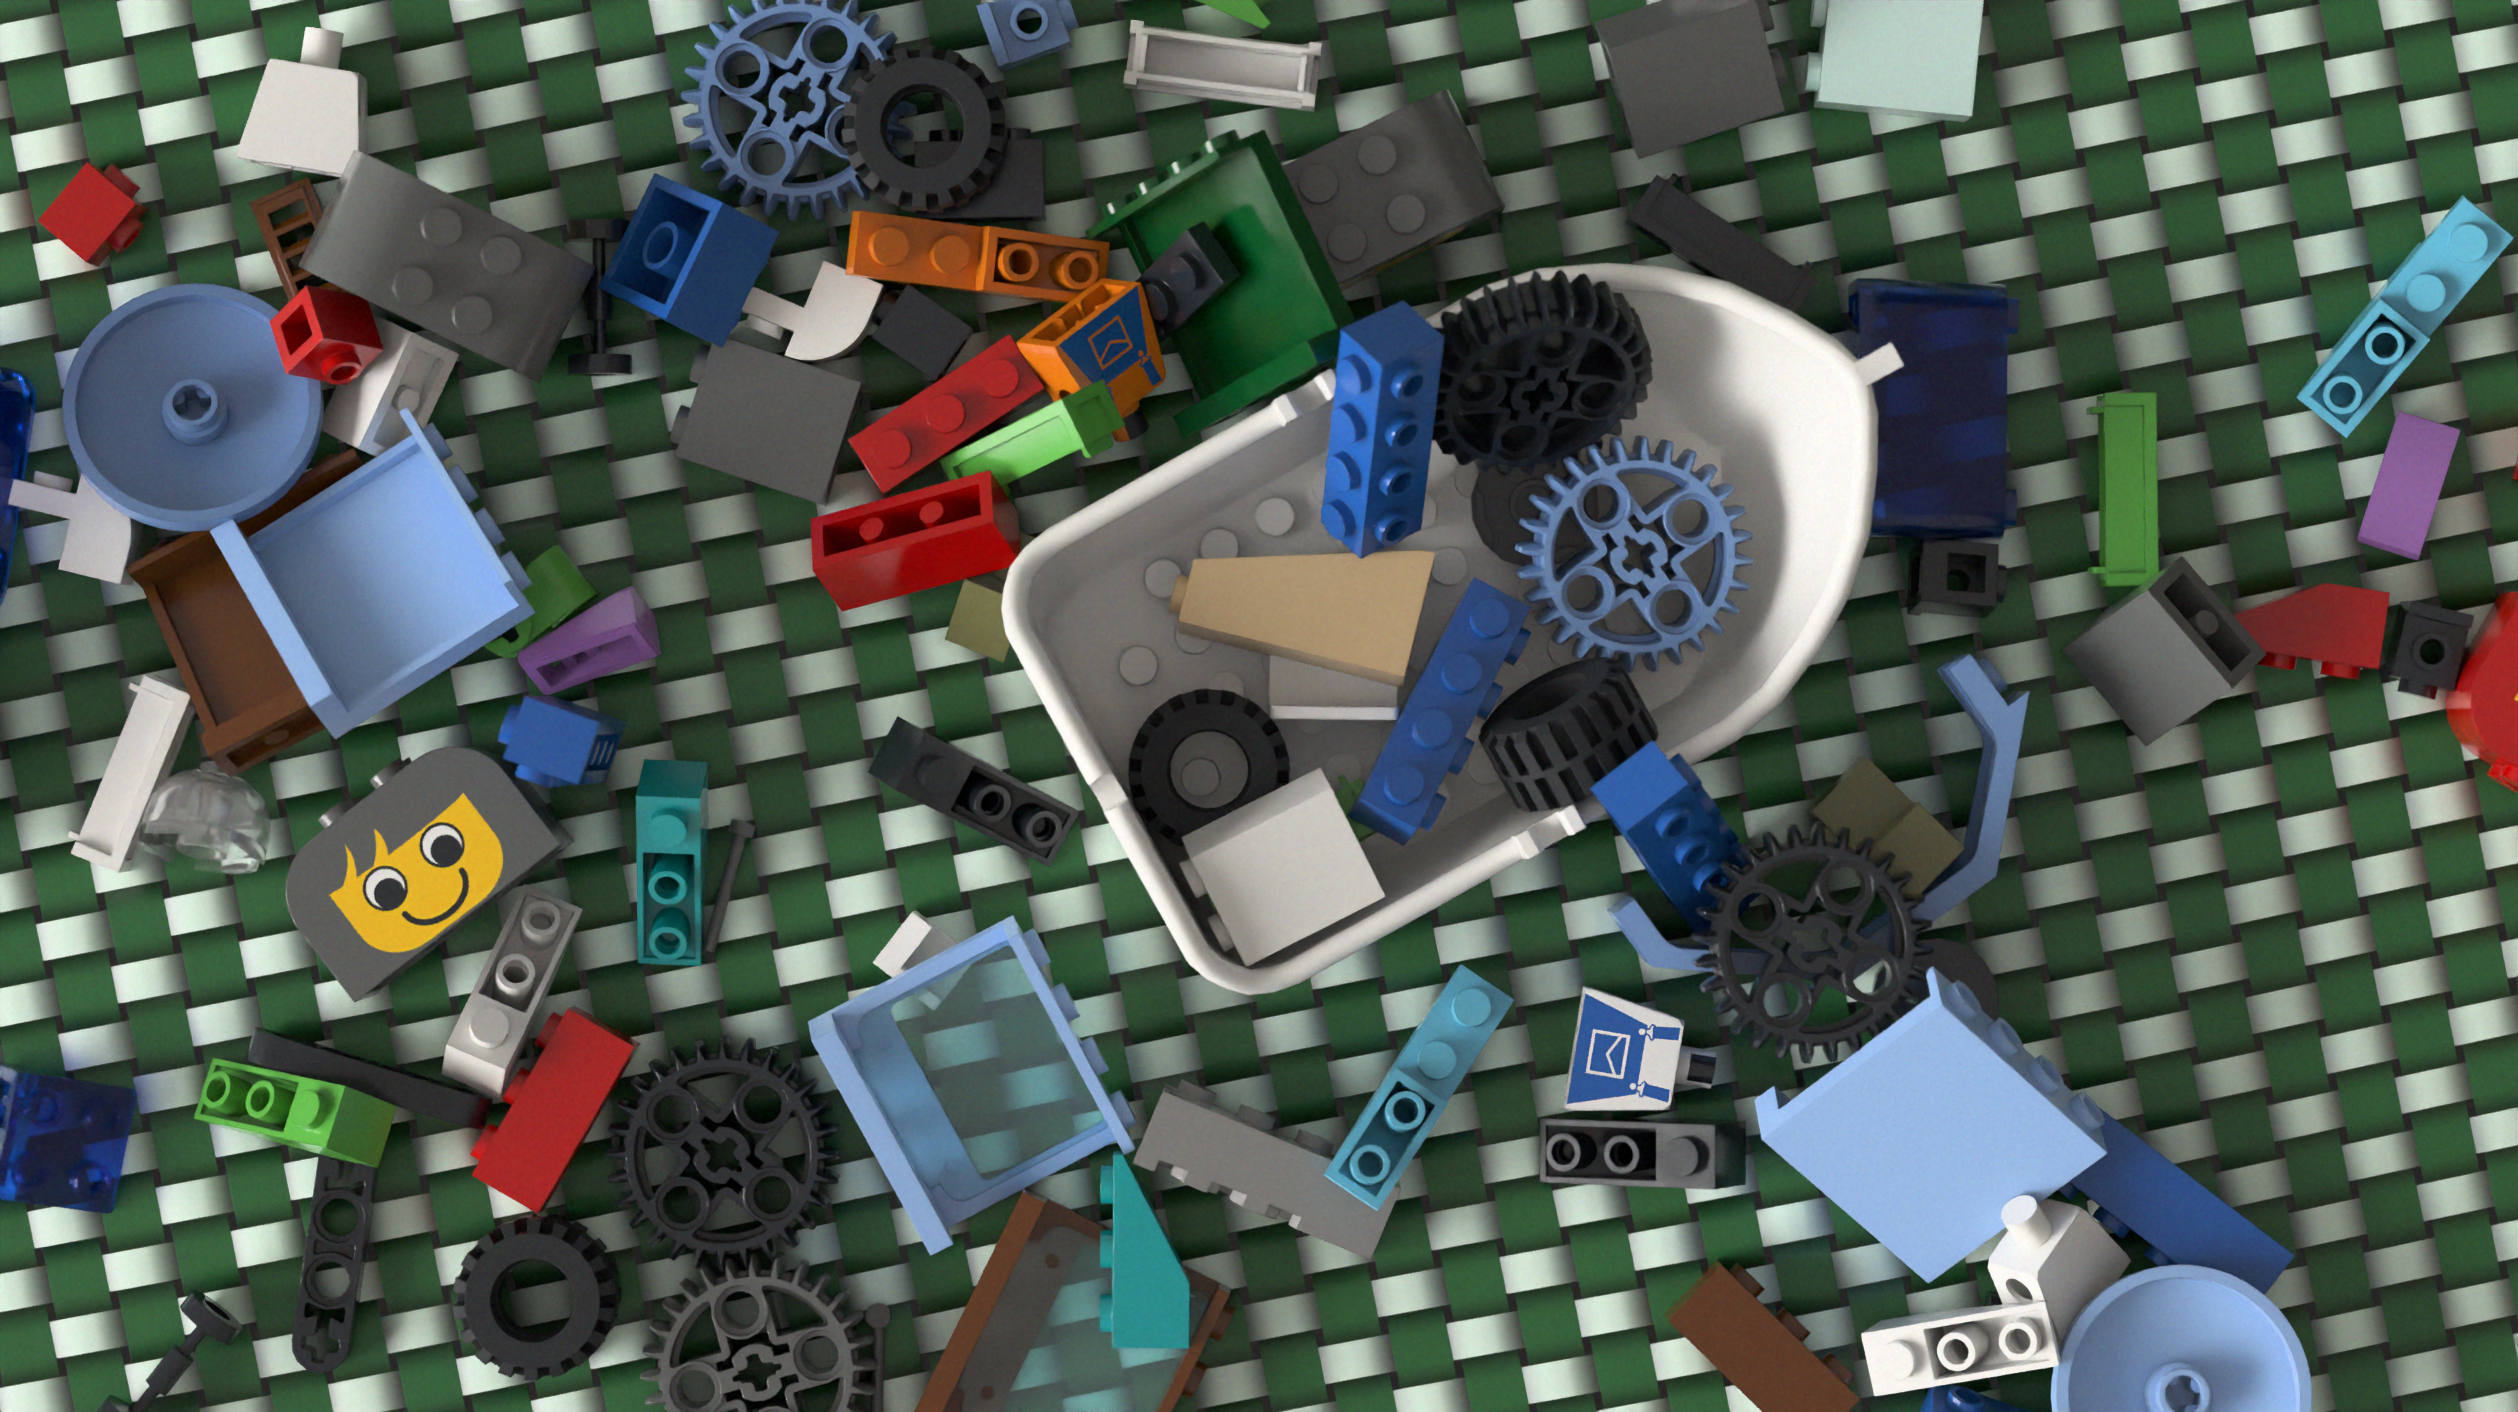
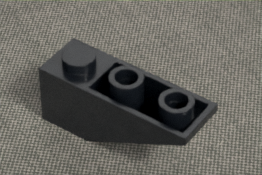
M899 716L895 719L868 771L869 774L894 790L1048 867H1051L1080 812Z
M1540 1118L1539 1182L1713 1190L1745 1185L1746 1120Z

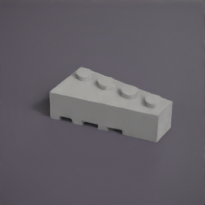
M1182 1079L1178 1089L1165 1084L1136 1152L1134 1164L1153 1172L1157 1164L1170 1169V1174L1180 1179L1183 1184L1205 1193L1208 1191L1217 1194L1218 1191H1222L1230 1195L1229 1200L1240 1205L1242 1208L1272 1219L1280 1216L1289 1220L1288 1225L1299 1231L1366 1258H1372L1401 1190L1400 1183L1395 1184L1380 1209L1376 1211L1324 1176L1325 1171L1334 1158L1331 1152L1335 1144L1331 1141L1299 1129L1296 1139L1272 1129L1276 1118L1244 1104L1240 1105L1237 1114L1213 1104L1217 1093L1191 1081Z

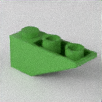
M213 1058L193 1119L328 1157L378 1168L397 1106L344 1085Z

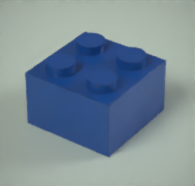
M654 173L598 288L657 318L723 348L730 332L736 327L741 318L742 307L759 273L766 267L769 261L771 248L779 232L721 201Z

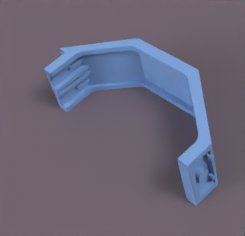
M1971 654L1955 655L1936 669L1941 679L1977 726L1982 737L1983 747L1963 842L1965 849L1921 893L1926 899L1925 902L1911 910L1913 918L1932 920V923L1996 877L2029 691H2013L2003 699L2000 693L2008 687L2001 675L1986 657L1981 660L1978 657L1974 659ZM1627 895L1607 909L1643 961L1650 966L1713 972L1712 968H1701L1693 965L1694 958L1709 953V946L1667 942L1634 898ZM1888 910L1856 932L1888 950L1890 953L1894 951V930ZM1847 939L1840 945L1849 950L1853 942ZM1730 947L1732 963L1736 974L1758 976L1770 954L1763 949ZM1832 950L1825 952L1803 951L1801 958L1807 961L1812 953L1831 956ZM1784 954L1783 960L1777 969L1791 972L1802 980H1813L1814 976L1818 974L1802 971L1794 967L1786 960ZM1868 956L1861 959L1854 967L1853 981L1881 960L1876 956ZM1827 965L1823 973L1833 978L1837 969Z

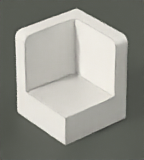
M915 910L908 916L873 963L893 978L958 943ZM970 964L913 994L929 1007L935 1009Z

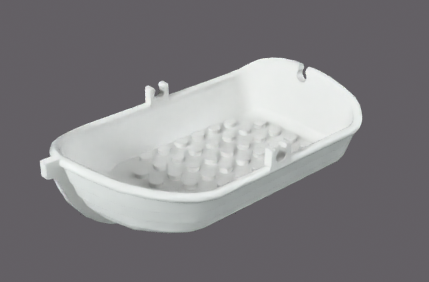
M1597 263L1538 268L1513 276L1512 278L1515 279L1517 284L1528 282L1533 271L1536 270L1541 275L1542 280H1551L1558 270H1562L1566 274L1569 283L1579 274H1586L1592 286L1599 281H1606L1613 293H1623L1629 306L1633 307L1636 314L1640 317L1650 345L1653 360L1651 362L1653 380L1647 385L1648 399L1642 403H1636L1637 417L1634 420L1620 419L1622 434L1617 437L1623 440L1627 453L1632 452L1634 439L1637 435H1643L1649 439L1650 454H1655L1656 448L1662 439L1672 441L1674 444L1673 461L1677 460L1684 449L1688 448L1697 452V458L1692 471L1696 472L1705 464H1713L1717 467L1718 471L1709 485L1713 488L1718 484L1727 482L1734 487L1732 494L1722 502L1724 506L1740 505L1746 510L1745 515L1731 523L1733 529H1744L1752 532L1753 537L1751 540L1736 544V552L1753 558L1754 563L1750 566L1735 567L1734 576L1748 583L1749 589L1747 591L1730 589L1726 598L1739 608L1738 614L1719 610L1715 615V618L1725 630L1724 634L1718 635L1704 628L1699 632V635L1704 642L1705 651L1700 653L1685 642L1680 645L1683 656L1682 664H1674L1665 652L1658 653L1659 670L1651 672L1645 667L1642 656H1636L1634 670L1632 673H1628L1657 726L1659 734L1655 744L1668 759L1679 753L1689 766H1692L1739 740L1782 703L1823 647L1845 606L1871 530L1878 469V411L1872 383L1899 369L1904 364L1892 342L1858 360L1836 338L1780 305L1729 281L1670 267ZM1508 278L1488 284L1487 286L1493 291L1508 286ZM1483 287L1465 297L1473 301L1484 296ZM1461 299L1427 317L1425 320L1435 328H1443L1441 313L1443 311L1459 313L1462 310L1460 305ZM1331 368L1316 376L1314 380L1302 387L1276 398L1271 405L1047 528L1025 546L1011 564L1003 590L1001 610L1005 634L1086 782L1100 802L1106 818L1187 962L1207 980L1228 990L1246 995L1273 993L1309 979L1519 861L1530 859L1568 835L1571 836L1586 828V824L1607 813L1595 795L1559 809L1542 812H1524L1522 809H1518L1479 741L1480 729L1485 721L1475 716L1465 736L1475 741L1474 747L1458 776L1447 771L1437 792L1447 797L1430 831L1428 832L1418 827L1404 846L1380 833H1376L1360 843L1386 897L1248 967L1245 966L1236 947L1227 952L1223 951L1207 917L1215 914L1204 895L1196 898L1180 867L1181 862L1190 858L1185 846H1177L1169 842L1170 840L1160 833L1157 834L1148 825L1147 820L1135 805L1131 787L1129 786V756L1135 737L1147 717L1156 708L1168 701V699L1196 689H1223L1234 692L1246 699H1250L1269 715V655L1181 634L1178 632L1180 614L1169 612V607L1178 574L1189 577L1194 559L1353 553L1341 540L1333 538L1321 522L1326 461L1331 430V413L1333 410L1337 373L1336 369L1333 370ZM1606 433L1602 436L1603 447L1600 451L1604 457L1610 455L1609 440L1616 435ZM1433 440L1421 530L1405 537L1394 546L1384 547L1376 551L1425 550L1435 553L1433 570L1403 688L1398 687L1399 714L1460 596L1475 577L1531 607L1522 627L1532 633L1515 665L1512 666L1504 661L1498 671L1494 682L1503 686V690L1490 713L1491 715L1505 699L1527 683L1558 667L1581 661L1572 656L1571 653L1577 638L1573 635L1563 645H1557L1551 640V636L1560 623L1557 620L1546 626H1540L1536 623L1534 617L1546 607L1544 601L1530 604L1523 599L1524 593L1537 586L1536 580L1519 578L1516 574V569L1521 568V566L1501 560L1483 544L1472 521L1471 494L1479 473L1476 464L1472 461L1466 466L1460 465L1454 454H1443L1437 442ZM1584 448L1580 451V460L1586 465L1589 462ZM1627 473L1617 475V478L1627 487L1641 508L1664 491L1677 485L1668 479L1652 474ZM1596 485L1599 510L1597 519L1605 516L1612 506V494L1606 485ZM1685 500L1674 509L1672 524L1679 534L1691 532L1698 525L1701 518L1698 504L1694 500ZM1631 517L1627 519L1631 525L1635 523L1656 532L1664 540L1667 549L1676 544L1665 539L1657 531L1654 522L1643 524L1633 520ZM1605 536L1601 537L1604 543L1608 542ZM1624 536V541L1626 542L1624 546L1627 549L1628 556L1621 563H1628L1644 572V567L1642 566L1644 562L1641 559L1640 552L1647 545L1637 544ZM1713 540L1679 563L1701 595L1707 586L1712 570ZM1587 541L1575 555L1589 546ZM1572 557L1556 564L1555 569L1557 570L1560 565L1564 564ZM1601 559L1593 564L1604 570L1611 577L1614 586L1626 584L1637 591L1641 589L1638 584L1632 585L1614 577L1605 569ZM1662 565L1661 569L1663 570V572L1667 571L1666 568ZM1591 575L1576 577L1567 589V599L1573 608H1583L1589 605L1596 595V583ZM1669 590L1663 593L1656 604V614L1662 623H1670L1677 620L1684 610V598L1679 590ZM1628 600L1604 618L1592 623L1598 628L1617 634L1640 635L1652 632L1640 619ZM1593 647L1582 660L1595 658L1597 648ZM1614 654L1613 658L1618 659L1619 655ZM1272 719L1285 741L1289 755V783L1321 767L1334 793L1343 789L1338 779L1341 775L1346 777L1349 784L1358 778L1365 782L1396 720ZM1212 731L1196 733L1185 739L1178 746L1172 757L1171 778L1174 787L1187 802L1198 807L1216 808L1231 802L1241 792L1247 779L1248 766L1244 752L1233 739L1222 733Z

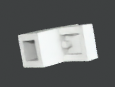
M823 261L804 308L752 287L742 307V312L749 314L744 326L777 340L781 339L784 329L793 333V336L785 352L786 357L803 363L830 362L845 356L863 341L873 324L871 318L882 302L887 289L884 285L868 278L845 275L846 269Z
M35 471L33 483L17 479L13 480L8 504L70 519L58 569L117 584L133 585L134 579L128 574L126 566L139 560L143 542V525L141 522L124 515L108 504L89 485L82 473L77 493L71 492L72 479Z

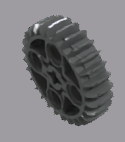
M754 1251L753 1255H750L749 1268L740 1270L737 1260L731 1254L729 1259L725 1261V1275L720 1277L710 1264H705L700 1268L702 1281L705 1285L699 1288L688 1278L682 1280L679 1283V1287L687 1301L683 1304L679 1300L667 1297L663 1301L662 1306L668 1314L673 1316L672 1321L656 1319L649 1326L653 1332L664 1338L662 1343H649L643 1347L642 1353L644 1355L659 1359L658 1366L648 1368L641 1373L642 1380L659 1382L660 1387L659 1390H656L644 1399L647 1406L664 1404L666 1412H725L735 1408L738 1409V1412H754L751 1401H765L775 1396L787 1381L786 1376L797 1374V1378L792 1379L785 1388L786 1400H770L762 1404L756 1412H804L799 1391L829 1383L836 1378L840 1379L839 1387L829 1412H870L864 1405L855 1401L857 1395L868 1396L875 1394L877 1387L867 1380L860 1379L861 1372L874 1370L878 1366L876 1358L860 1357L859 1352L860 1349L865 1348L874 1341V1335L872 1333L855 1335L852 1328L862 1320L865 1313L863 1310H857L845 1315L841 1307L851 1292L848 1289H844L832 1297L825 1292L832 1276L828 1271L817 1278L814 1283L806 1279L809 1271V1261L806 1259L791 1273L785 1271L786 1260L784 1253L778 1252L771 1267L763 1268L760 1253ZM770 1290L780 1291L801 1300L810 1306L823 1321H816L782 1331ZM738 1291L750 1293L759 1304L760 1313L758 1319L750 1324H740L731 1319L726 1311L728 1295ZM711 1306L712 1320L720 1348L693 1355L680 1361L682 1346L689 1329L698 1316ZM766 1326L769 1338H754L746 1342L732 1358L733 1363L723 1365L722 1361L726 1360L735 1349L734 1339H748L758 1334ZM814 1336H824L832 1340L838 1349L837 1363L829 1368L813 1366L805 1356L804 1346L806 1341ZM789 1344L788 1348L778 1349V1345ZM753 1354H759L762 1363L773 1362L774 1365L781 1364L768 1376L767 1384L761 1385L757 1376L747 1377L746 1374L739 1375L752 1362ZM699 1370L708 1374L715 1387L713 1398L707 1402L699 1403L690 1400L682 1390V1378L685 1373ZM741 1390L740 1394L731 1395V1391Z

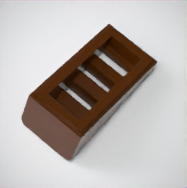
M309 177L250 202L289 302L303 289L302 281L316 276L303 268L295 270L291 259L304 254L312 236L287 247L284 246L281 239L282 236L311 223L314 229H316L324 213V209ZM303 199L307 209L306 212L275 225L271 213ZM331 282L318 287L356 295Z

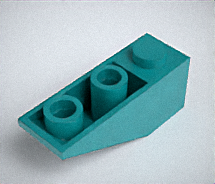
M644 759L636 792L638 964L702 965L708 837V762Z
M1115 1150L1113 1165H1101V1204H1113V1229H1101L1100 1268H1112V1294L1100 1293V1332H1112V1348L1189 1349L1190 1277L1127 1155L1123 1154L1122 1150Z

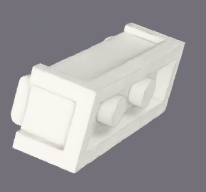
M1131 20V37L1127 69L1124 74V88L1314 112L1322 43L1309 42V46L1145 26L1144 21Z
M144 675L140 684L130 682L128 689L137 692L135 701L81 832L70 830L67 836L76 840L71 854L117 873L129 872L133 866L196 712L187 688L154 675L153 677Z

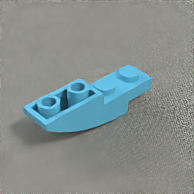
M2462 195L2426 239L2416 245L2329 352L2296 397L2347 438L2430 341V335L2513 240V235Z
M1461 964L1392 1064L1337 1151L1324 1176L1378 1211L1443 1113L1450 1097L1508 1011L1514 999Z

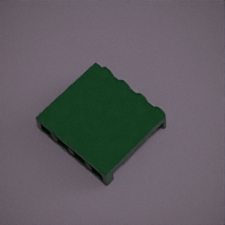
M1234 129L1205 142L1200 146L1201 151L1192 153L1167 166V172L1140 183L1134 187L1135 192L1102 207L1106 218L1085 231L1088 240L1119 228L1142 275L1187 229L1205 221L1240 273L1186 328L1170 336L1201 401L1173 416L1183 439L1237 416L1337 360L1341 329L1356 322L1265 129L1242 139L1239 138Z

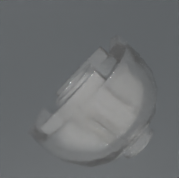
M205 761L200 763L199 769L184 770L163 780L154 790L144 813L138 843L146 852L175 864L177 852L199 859L195 864V870L223 874L252 873L258 870L259 862L262 865L265 863L270 839L271 818L265 800L250 783L238 778L237 775L230 778L214 761Z

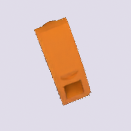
M859 210L852 211L845 275L898 282V284H909L918 287L1069 303L1100 278H1106L1110 243L1000 227H978Z

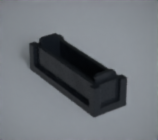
M1675 173L1670 176L1668 181L1658 175L1655 176L1625 221L1626 224L1705 276L1729 281L1795 314L1797 313L1818 281L1809 274H1806L1812 263L1806 261L1801 269H1798L1672 186L1678 178V175Z

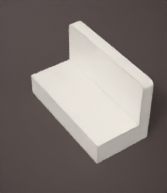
M373 314L384 350L348 385L337 384L324 412L322 431L377 457L412 435L399 413L404 408L408 407L421 428L426 426L459 354Z
M1270 654L1268 716L1271 719L1398 720V687Z

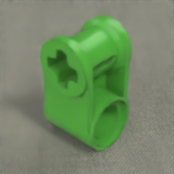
M559 545L548 549L524 568L532 584L523 589L522 592L535 613L515 626L517 633L520 635L516 641L511 643L501 637L485 644L484 647L490 652L504 658H517V653L578 616L599 596L596 589Z

